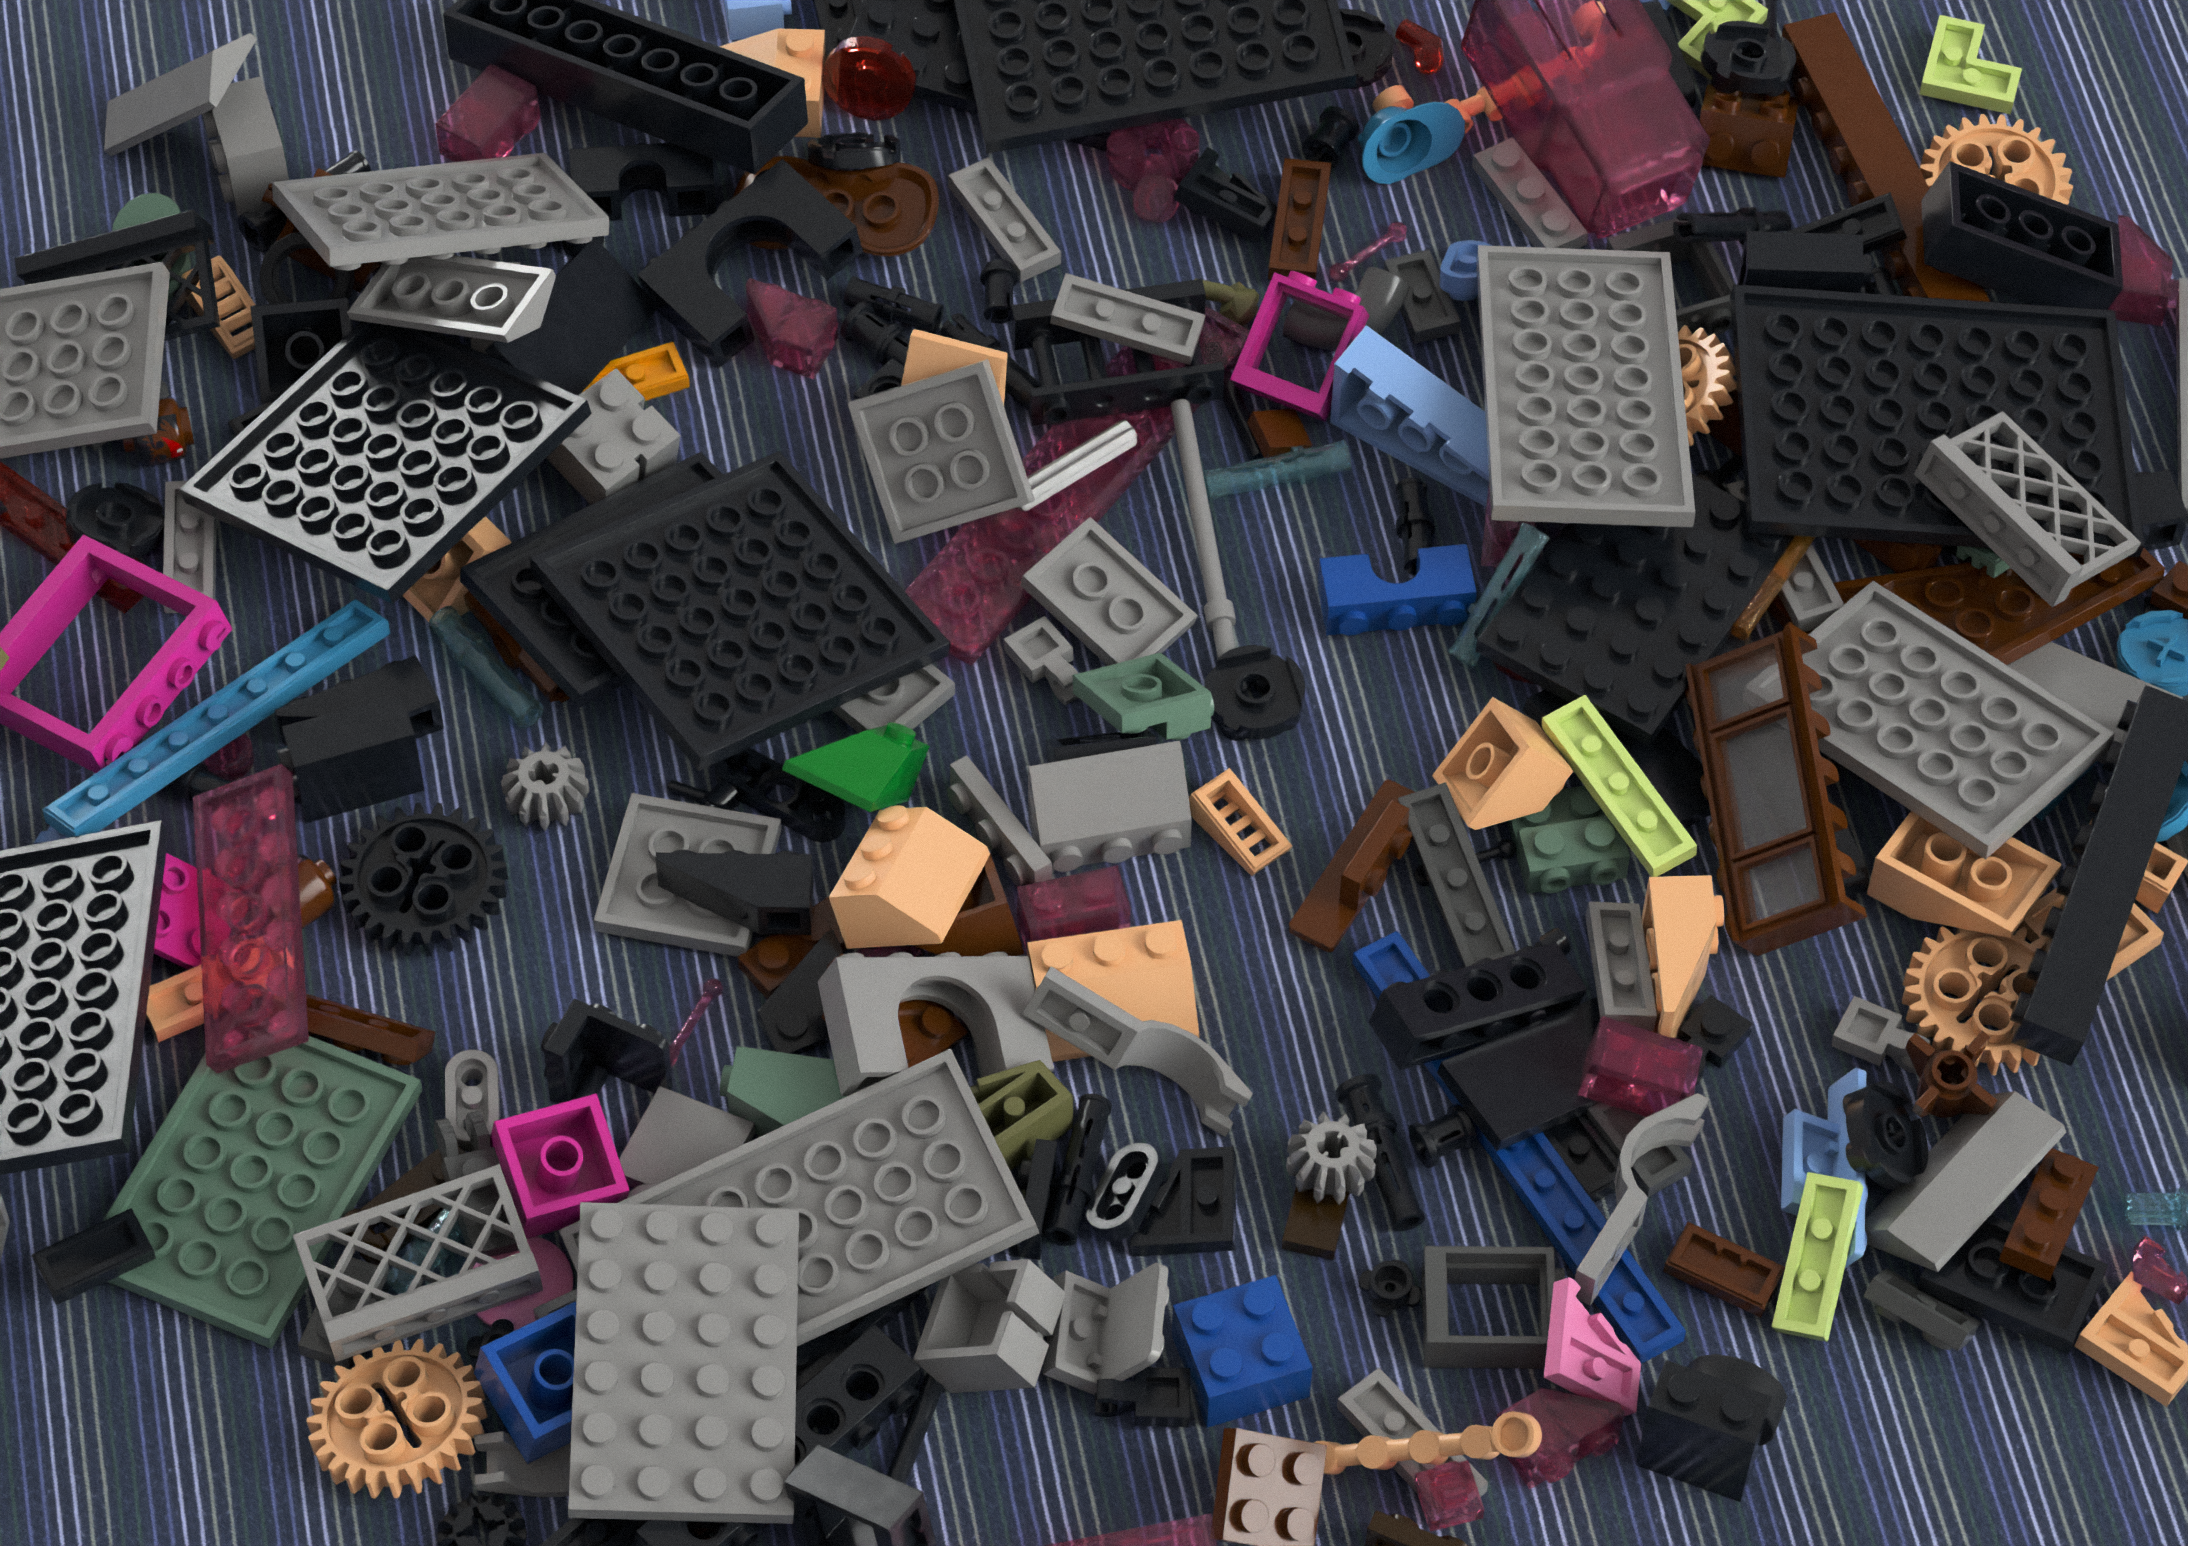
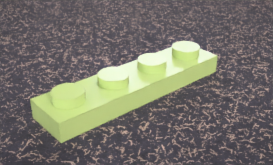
M1586 695L1542 717V729L1651 877H1658L1696 856L1697 844Z

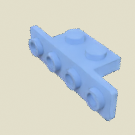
M1854 1068L1829 1087L1827 1120L1797 1109L1792 1110L1783 1117L1782 1211L1798 1215L1807 1172L1859 1181L1864 1187L1845 1268L1864 1255L1868 1241L1867 1232L1865 1231V1203L1868 1197L1865 1171L1861 1173L1854 1171L1845 1153L1846 1145L1850 1141L1846 1127V1115L1843 1110V1098L1849 1093L1866 1087L1867 1073L1859 1068Z

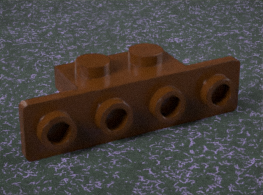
M1389 779L1383 782L1289 922L1288 931L1290 934L1328 953L1335 950L1369 897H1375L1382 888L1388 869L1395 858L1399 860L1406 852L1412 838V832L1407 830L1410 809L1399 804L1398 798L1415 793V791Z

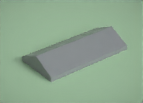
M251 33L246 34L107 101L104 151L113 156L216 108L257 39Z
M455 255L452 258L443 260L431 259L427 256L408 258L406 263L399 265L383 264L347 311L350 320L509 343L541 327L556 275L554 270L549 268Z
M2016 1091L1991 1094L1998 1101L1995 1108L1988 1115L1963 1114L1928 1152L1927 1167L1923 1173L1914 1177L1916 1181L1893 1189L1865 1219V1231L1868 1236L1867 1245L1938 1272L2066 1133L2064 1124Z

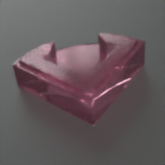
M2143 1236L2134 1247L2133 1281L2179 1305L2188 1295V1282L2185 1274L2181 1271L2177 1276L2172 1267L2162 1258L2167 1251L2149 1237Z

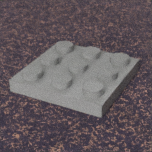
M988 359L848 403L894 544L1030 504L1035 500Z
M631 793L593 920L595 931L736 957L746 953L749 949L753 931L658 886L656 852L671 853L676 850H690L695 853H724L738 850L747 854H775L781 834V819Z

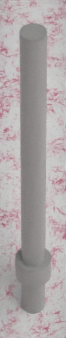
M1179 399L1171 403V411L1207 598V604L1204 606L1207 628L1213 631L1217 657L1219 658L1225 652L1236 648L1232 628L1236 624L1233 603L1226 597L1190 402L1186 399Z

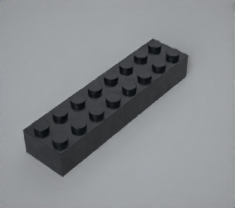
M458 0L443 13L449 59L754 175L808 124L805 80L803 77L594 0Z

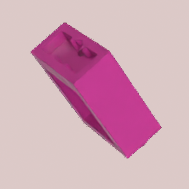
M1290 271L1288 277L1274 272L1230 380L1241 390L1287 408H1295L1300 413L1326 422L1331 410L1334 363L1363 330L1370 315L1364 306L1359 305L1361 298L1351 292L1334 288L1333 293L1330 294L1315 288L1317 281L1299 272ZM1287 297L1348 320L1319 393L1258 370Z

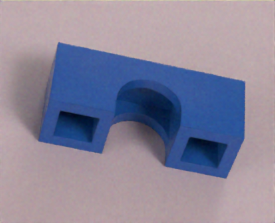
M1467 544L1419 548L1417 551L1415 577L1404 583H1389L1377 577L1371 568L1369 554L1319 558L1317 588L1326 635L1344 634L1352 636L1366 631L1386 629L1402 631L1416 626L1435 624L1451 626L1465 621H1473L1477 591Z

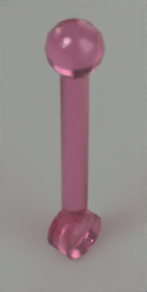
M1401 222L1391 223L1387 234L1343 264H1333L1329 271L1331 278L1335 281L1345 280L1349 270L1390 242L1404 241L1407 227Z
M711 978L704 982L702 987L703 995L673 1043L669 1044L671 1067L678 1060L682 1046L711 1000L718 998L722 994L723 985L718 979Z

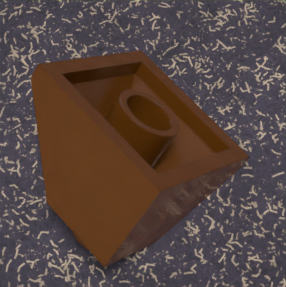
M991 854L941 944L914 946L937 955L946 952H956L961 957L983 956L992 952H1005L1008 956L1025 954Z

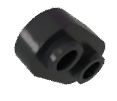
M1132 1143L1118 1150L1111 1158L1086 1208L1087 1220L1099 1238L1106 1241L1122 1240L1133 1234L1142 1223L1165 1176V1166L1151 1145Z

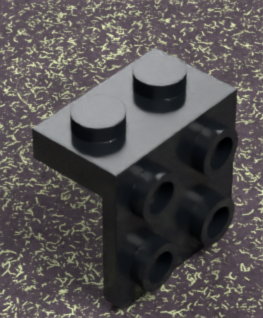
M574 999L559 1023L553 1022L545 1032L541 1043V1051L544 1052L546 1064L544 1077L548 1080L550 1101L556 1104L573 1099L587 1070L593 1064L601 1066L614 1077L654 1094L659 1086L669 1090L672 1089L669 1043L652 1026L646 1024H639L637 1026L617 1017L613 1011L603 1005H588Z

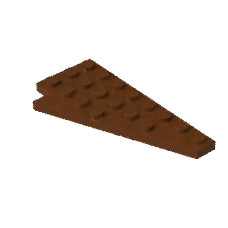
M2143 548L2139 558L2126 557L2070 590L2063 602L2054 607H2051L2012 568L1992 578L1986 574V565L1977 569L1971 565V562L1841 581L1833 584L1845 604L1869 583L1875 581L1996 659L2009 665L2157 585L2164 578L2165 567ZM2069 553L2081 566L2084 565V555ZM1777 592L1767 594L1765 608L1784 628L1788 622L1793 624ZM1813 630L1806 631L1805 633L1810 634Z

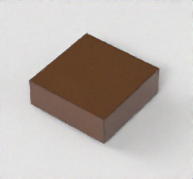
M1295 408L1253 411L1247 421L1264 459L1307 456L1312 447V443Z

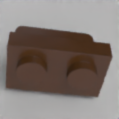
M1708 84L1701 109L1692 163L1785 178L1799 101L1795 97L1790 96V92L1784 90L1781 95L1774 97L1763 93L1754 94L1741 91L1728 94L1720 92L1712 84Z

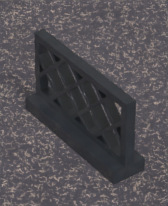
M194 210L15 258L16 273L24 281V285L129 268L146 263H158L156 262L157 260L163 259L161 262L164 263L170 272V278L182 285L167 306L164 341L220 327L209 245L214 244L212 226ZM195 250L197 264L186 280L171 271V268L181 254ZM199 280H200V287H201V289H199L198 287H196V285H197V283L199 282ZM191 292H194L202 297L204 315L184 320L176 314Z

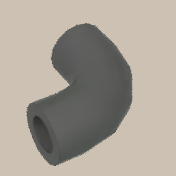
M1368 267L1357 290L1354 292L1355 295L1361 298L1359 305L1364 306L1370 315L1366 325L1379 335L1384 332L1399 312L1410 290V286L1404 280L1383 269ZM1294 300L1284 323L1283 336L1305 346L1336 351L1348 320Z

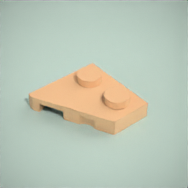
M2131 1271L2079 1334L2074 1347L2167 1407L2188 1381V1345L2175 1334L2173 1324L2162 1308L2156 1311L2153 1310L2140 1291L2144 1284L2137 1274Z

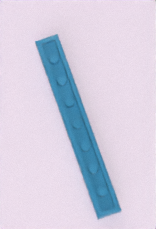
M357 599L353 600L43 808L45 822L66 838L99 832L273 714L276 709L283 707L391 634L388 620Z

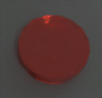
M858 36L839 42L838 47L831 50L823 66L822 81L828 96L841 109L856 117L875 121L891 119L905 110L915 91L916 75L908 58L903 53L900 57L891 50L893 45L882 39Z

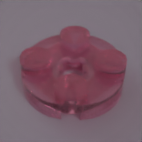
M1181 118L1114 130L1107 139L1106 157L1109 162V171L1115 181L1121 186L1139 194H1151V189L1165 187L1166 193L1176 191L1180 182L1199 159L1200 136L1196 130ZM1156 148L1161 150L1163 155L1160 156L1154 153L1147 157L1144 154L1146 149Z

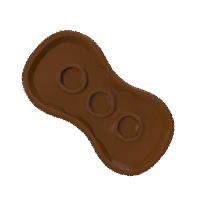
M793 156L773 157L755 175L745 172L740 178L733 196L734 198L749 186L760 172L770 169L783 159L856 225L863 252L882 257L901 256L918 248L930 235L939 207V194L936 182L928 172L920 167L896 162L885 166L843 171L816 166L805 159ZM761 241L750 243L756 247L769 250L790 249L788 246L777 242Z

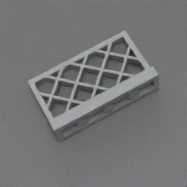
M2003 411L1952 439L1943 434L1932 440L1914 473L1925 486L2051 607L2063 602L2072 588L2135 553L2141 544L2130 531ZM1998 431L2012 444V448L1991 444L1990 435ZM1965 453L1980 456V466L1976 465ZM1991 459L2013 463L2014 474L1991 469ZM2024 466L2038 469L2047 477V481L2026 477L2024 475ZM1998 485L2013 488L2015 499L2010 498ZM2025 491L2048 496V507L2026 502ZM2059 499L2073 502L2081 510V514L2060 510ZM2032 518L2048 521L2049 532H2046ZM2060 524L2082 529L2083 540L2061 535ZM2094 532L2108 535L2117 546L2111 547L2094 543ZM2068 552L2084 555V565L2081 566Z
M500 1164L293 1234L335 1362L543 1291L539 1268L534 1254L531 1252ZM495 1184L499 1200L490 1216L464 1206L472 1190ZM458 1196L456 1201L449 1199ZM435 1204L450 1211L438 1234L413 1224L421 1208ZM503 1211L505 1212L509 1224L499 1221V1218ZM407 1213L404 1219L397 1217ZM459 1215L484 1225L472 1249L447 1238ZM384 1222L398 1228L386 1252L361 1241L370 1225ZM493 1230L514 1238L519 1251L517 1254L500 1260L481 1252ZM355 1231L352 1237L346 1235L347 1233ZM407 1233L433 1243L421 1266L395 1256ZM331 1239L345 1245L346 1248L333 1270L314 1262L309 1246ZM441 1248L467 1258L459 1274L445 1278L429 1271ZM355 1251L381 1261L368 1285L343 1274ZM476 1262L482 1264V1266L473 1269ZM390 1265L415 1276L407 1292L393 1296L377 1289ZM318 1275L328 1278L324 1289ZM424 1280L430 1282V1284L421 1286ZM338 1283L363 1294L355 1310L332 1317L327 1302ZM372 1298L378 1300V1302L369 1304Z

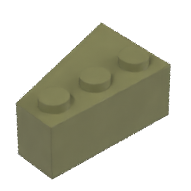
M1041 1060L976 1079L977 1085L970 1086L1010 1170L1021 1164L1023 1157L1029 1158L1033 1155L1036 1138L1054 1141L1073 1128V1095Z

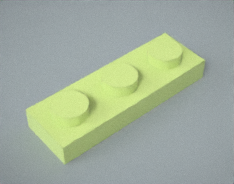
M1807 1172L1771 1326L1776 1332L1828 1342L1864 1188L1859 1181Z

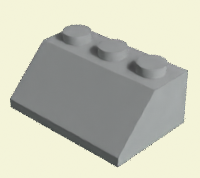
M1180 741L1028 766V823L1032 838L1052 862V871L1068 872L1083 865L1100 862L1119 863L1130 857L1152 853L1165 855L1174 853L1181 848L1191 847L1192 818Z

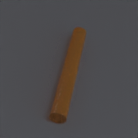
M1793 535L1764 583L1733 625L1732 634L1741 640H1746L1816 537Z

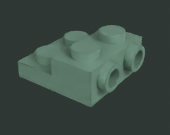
M1161 652L1073 675V694L1121 733H1140L1150 726L1166 740H1181L1188 738L1191 733L1211 728V717L1214 714V701L1211 692Z
M1585 786L1562 789L1559 794L1552 798L1543 811L1507 821L1511 839L1516 845V857L1527 894L1542 891L1545 893H1557L1568 887L1591 883L1607 885L1627 877L1630 860L1627 844Z

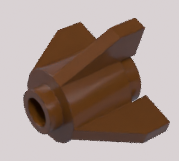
M1981 1031L1966 1047L1964 1053L1955 1050H1942L1934 1054L1936 1049L1914 1033L1905 1047L1920 1079L1917 1086L1918 1100L1915 1102L1912 1111L1919 1117L1931 1114L1940 1118H1948L1960 1113L1988 1115L1995 1108L1998 1100L1979 1084H1976L1978 1075L1974 1063L1987 1046L1990 1036Z

